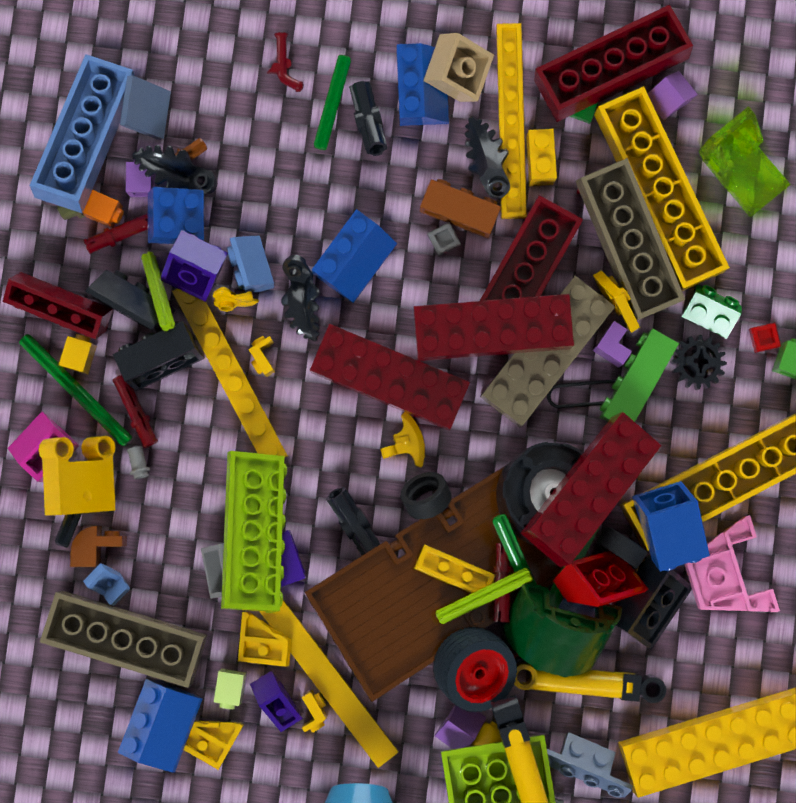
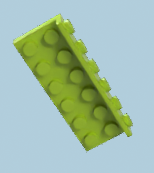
M229 451L227 453L221 609L266 611V613L280 611L283 603V593L280 591L284 576V568L281 566V555H283L285 543L282 540V530L285 527L283 504L286 500V490L283 487L287 474L284 456Z

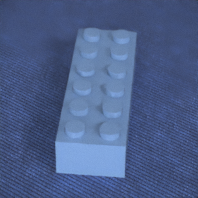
M85 54L29 185L34 198L83 214L120 124L127 76H134L132 69Z

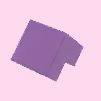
M680 71L666 76L648 93L654 109L663 121L671 117L677 110L687 105L698 95Z
M613 321L592 351L619 368L625 363L632 352L619 343L627 329Z
M454 705L448 717L440 725L435 737L452 749L468 747L476 739L487 717L479 711L470 712Z

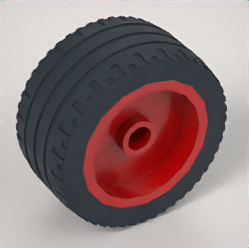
M468 627L452 633L441 643L433 661V673L440 690L456 706L470 712H482L491 709L490 703L506 698L516 681L517 666L513 653L494 633L480 627Z

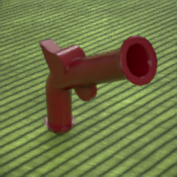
M285 32L275 33L274 36L277 39V63L272 65L267 74H276L281 83L296 90V92H301L304 87L303 82L287 74V69L292 65L291 60L287 58L286 39L289 34Z

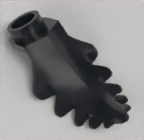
M470 116L468 118L469 123L465 125L469 129V131L465 132V136L470 138V140H467L465 145L473 149L466 153V157L474 161L469 164L468 170L479 175L489 196L496 199L502 198L510 190V182L502 166L509 151L507 149L499 150L503 140L501 138L492 140L496 131L492 129L487 132L489 128L488 123L481 125L482 119ZM495 183L502 184L500 187L493 186V184Z
M148 145L145 151L141 147L139 151L132 153V157L135 159L134 164H140L139 170L144 171L147 169L145 172L146 177L156 174L154 182L157 185L167 181L166 188L204 190V195L213 193L217 188L218 181L215 174L207 169L193 165L186 150H180L176 156L171 146H167L165 152L162 153L161 146L156 145L153 151L152 147Z
M291 255L285 259L282 266L284 273L291 283L281 299L282 306H289L284 313V317L286 319L294 318L290 323V327L292 329L298 327L296 331L298 335L305 334L303 336L304 339L317 341L320 335L317 331L320 327L316 324L319 322V317L313 312L319 310V305L313 299L319 296V289L313 283L314 274L306 264V260L299 255Z

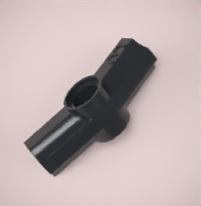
M369 81L356 82L349 86L355 109L354 117L358 132L362 135V141L367 154L373 156L382 155L387 150V143L382 130L383 123L378 106L375 105L372 87Z
M345 487L337 488L330 492L326 500L338 517V522L348 538L353 540L361 556L380 545V542L370 528L372 527L360 507L357 508Z

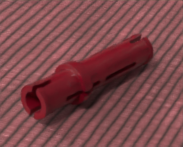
M148 213L111 229L107 227L103 229L104 232L83 239L89 254L107 246L114 247L117 242L147 230Z
M122 374L115 377L112 382L115 384L132 421L130 425L132 429H136L143 448L156 444L158 439L149 423L151 419L149 415H145L134 389L124 381Z
M496 543V566H493L495 582L513 573V568L502 543ZM510 592L494 599V622H510Z

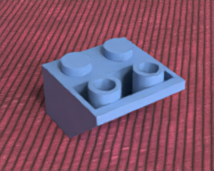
M260 236L230 238L231 246L227 247L228 257L231 266L237 267V271H234L239 291L244 290V293L252 291L255 294L274 288L273 277Z

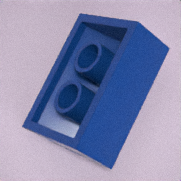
M422 43L397 44L400 126L449 124L448 95L424 82L435 47Z
M356 209L312 268V273L340 295L354 303L397 243L378 224Z
M146 679L118 753L137 763L172 773L175 772L203 699L164 680Z

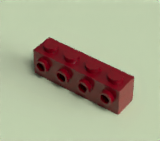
M23 272L8 279L2 301L17 309L24 310L39 318L49 320L95 340L107 331L113 311L112 308Z

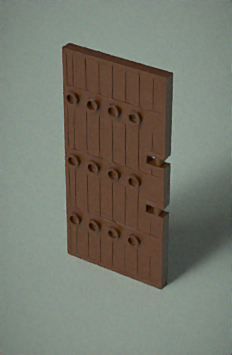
M504 467L451 499L448 507L440 514L432 518L416 521L394 535L396 540L392 543L383 542L304 592L371 702L431 664L441 643L452 633H455V631L468 627L486 628L494 622V600L445 624H441L436 616V611L471 593L415 570L414 567L425 544L495 574L493 566H496V543H501L492 520L497 515H500L496 500L498 479ZM453 516L456 522L449 526L446 520ZM515 534L536 584L543 587L553 584V580L557 577L562 567L554 563L535 545L524 542ZM402 549L405 555L397 558L395 552ZM587 551L585 557H589V556H590V554L588 553V551ZM521 587L510 592L509 611Z

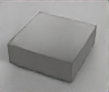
M450 222L427 233L438 257L461 245Z

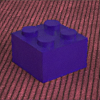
M181 230L169 252L161 275V281L206 302L218 279L228 252Z

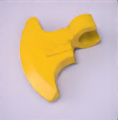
M404 412L401 415L403 428L399 433L393 435L395 445L380 449L383 459L403 453L410 454L415 466L421 468L425 458L424 439L415 420L408 413Z

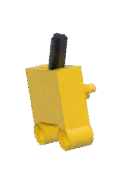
M109 436L88 437L83 441L81 450L88 461L68 462L73 455L74 447L71 440L65 437L44 439L39 445V455L42 458L45 515H65L55 538L56 545L60 547H69L82 513L115 511L113 469L115 442Z

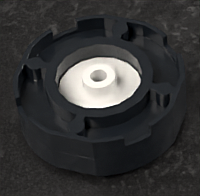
M542 442L521 451L503 468L497 483V506L499 513L507 516L514 533L519 539L534 545L521 532L583 454L581 450L566 443Z

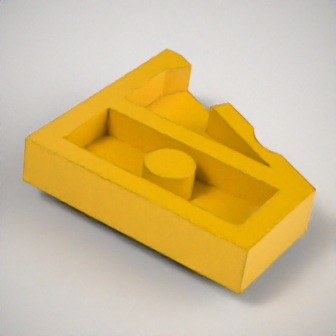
M602 270L594 274L593 277L606 300L615 306L614 310L618 316L622 315L629 331L632 333L640 328L628 304L631 298L623 287L619 289V285L614 277H608Z
M242 612L238 662L289 666L291 639L252 613Z

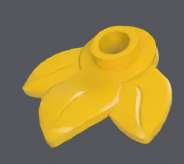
M221 287L212 293L213 298H215L214 305L219 310L225 312L232 311L236 307L253 306L259 302L258 299L253 298L252 291L236 294L226 287Z

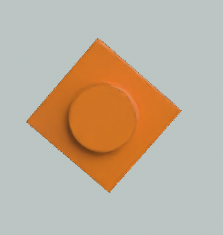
M92 190L83 214L87 218L113 228L116 223L118 224L121 221L124 210H122L123 205L118 200Z

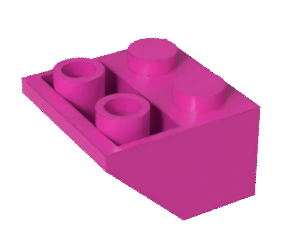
M42 411L7 449L25 471L37 482H43L42 458L39 455L40 443L48 438L65 437L71 440L74 451L80 445Z

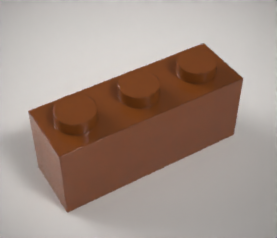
M431 179L420 205V212L446 223L450 222L451 225L489 239L501 206L497 205V201L488 197L478 198L474 196L472 191L465 188L458 190L450 187L451 184L445 180L437 179L435 181Z

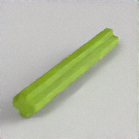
M148 251L147 254H142L141 260L159 325L162 327V330L168 331L175 327V322L164 283L161 281V273L156 256L153 252Z
M523 568L437 610L436 616L441 624H445L521 587L527 582H532L533 577L529 569Z

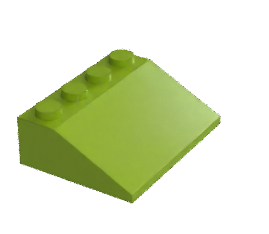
M544 734L531 736V747L548 802L556 803ZM502 741L441 751L448 803H521Z

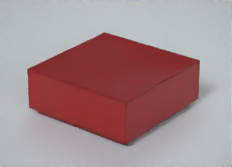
M775 322L749 329L755 353L781 347Z

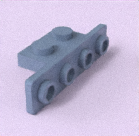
M569 732L565 736L560 754L547 749L549 766L559 770L566 777L580 779L587 786L606 790L609 795L616 798H625L632 791L633 785L610 776L616 754L612 750Z

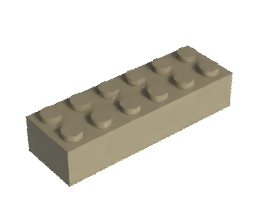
M628 158L576 180L575 182L619 288L623 287L631 298L628 304L636 320L684 301L685 297Z
M576 276L560 294L570 295L574 346L571 349L514 353L480 397L519 428L524 425L615 308L613 304Z
M58 591L55 592L40 642L189 688L194 682L208 635L73 593Z

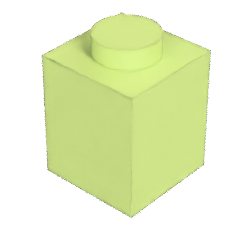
M220 669L218 671L214 702L220 703V708L235 709V706H240L247 672Z

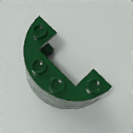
M527 582L521 586L509 611L510 622L503 623V631L506 641L522 659L531 664L534 669L562 677L576 676L589 671L595 665L621 618L622 607L613 604L599 607L594 606V617L551 607L549 588Z

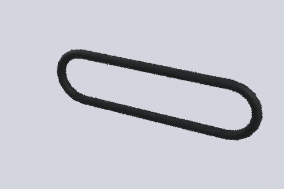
M616 379L556 384L547 394V400L551 406L559 409L602 405L603 401L557 405L551 400V393L555 388L614 383Z

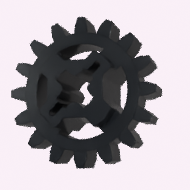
M698 335L696 341H694L693 337L690 336L687 338V344L681 341L678 345L681 350L676 349L673 353L677 358L670 360L671 364L676 365L672 373H679L680 376L677 378V381L685 380L686 388L694 384L695 390H699L701 384L705 389L710 388V381L716 384L719 382L716 376L725 374L720 368L727 365V362L721 361V357L726 353L718 352L717 349L720 347V344L712 345L711 337L703 341L702 335ZM693 347L692 354L690 356L683 357L685 352L689 348ZM706 349L712 354L713 357H710V355L706 352ZM697 358L700 362H703V365L699 368L698 364L694 363V360ZM684 368L688 369V371L691 373V376L686 373ZM713 368L712 373L707 378H704L705 371Z

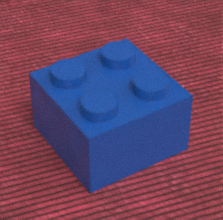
M153 187L148 192V243L174 244L181 230L204 240V190Z

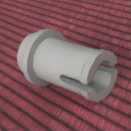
M143 446L127 449L132 468L130 475H133L134 479L148 477L150 468L146 465Z

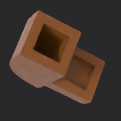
M91 526L83 529L72 542L70 567H97L101 563L102 547L127 546V536H120V531H104V536H102V526Z

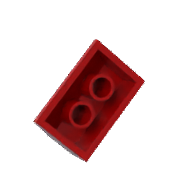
M610 551L574 560L570 565L565 566L553 580L560 593L568 602L595 607L644 593L648 590L631 565Z

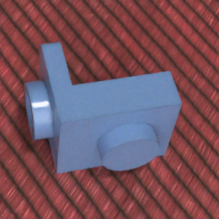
M102 563L83 581L87 588L103 595L112 606L130 590L120 572Z

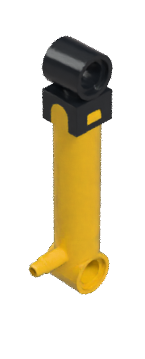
M518 662L516 664V675L523 669L529 670L531 675L530 679L526 682H519L516 676L514 685L521 690H540L620 698L621 700L640 702L641 696L650 703L662 701L667 692L664 682L651 674L641 676L638 673L589 670L580 675L562 677L545 671H538L526 662ZM651 682H655L657 685L656 692L652 695H647L646 686Z
M516 695L491 702L493 715L521 803H549Z

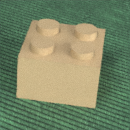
M459 33L440 34L424 82L459 102H476L479 100L494 54Z

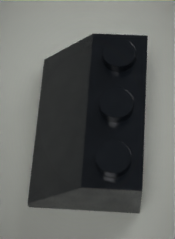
M105 270L85 291L96 300L152 332L158 333L162 331L152 296L148 294L150 289L139 282L135 286L127 282L129 277L118 270H115L114 273ZM170 306L173 315L176 310Z
M175 321V327L168 331L162 330L158 333H148L141 338V341L135 344H125L118 349V352L113 354L124 381L136 391L204 359L191 332L183 321Z
M648 555L636 572L648 590L644 593L618 600L614 605L622 607V614L617 627L652 650L692 590V587L674 570L660 572L652 561L651 556Z

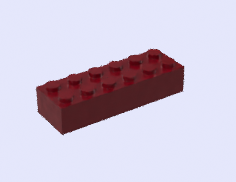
M669 4L536 68L534 82L556 122H559L688 60L693 44Z
M539 195L480 301L541 296L583 219Z
M569 294L414 306L413 310L418 361L571 349L574 346Z
M329 324L310 368V372L314 375L450 431L470 384L469 381L332 324Z
M624 412L612 416L525 526L521 534L559 567L570 565L662 445Z

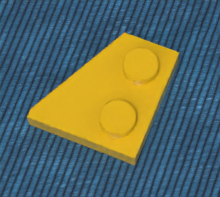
M195 720L184 751L219 770L244 724Z

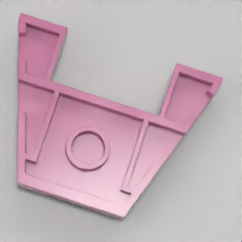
M750 515L742 517L707 543L709 557L702 558L696 563L684 564L698 609L756 612L780 611L773 589L747 595L732 545L757 537Z

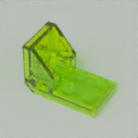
M748 106L713 134L700 148L699 153L702 161L751 218L791 184L759 148L764 140L756 115Z

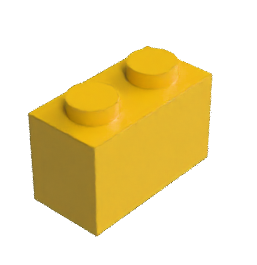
M554 129L528 130L526 149L529 186L554 185L557 179Z

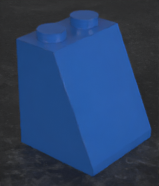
M682 481L632 496L652 561L660 572L673 570L677 566L686 563H696L702 558L710 556L698 501Z

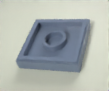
M127 76L120 125L157 140L164 139L171 91L136 76Z

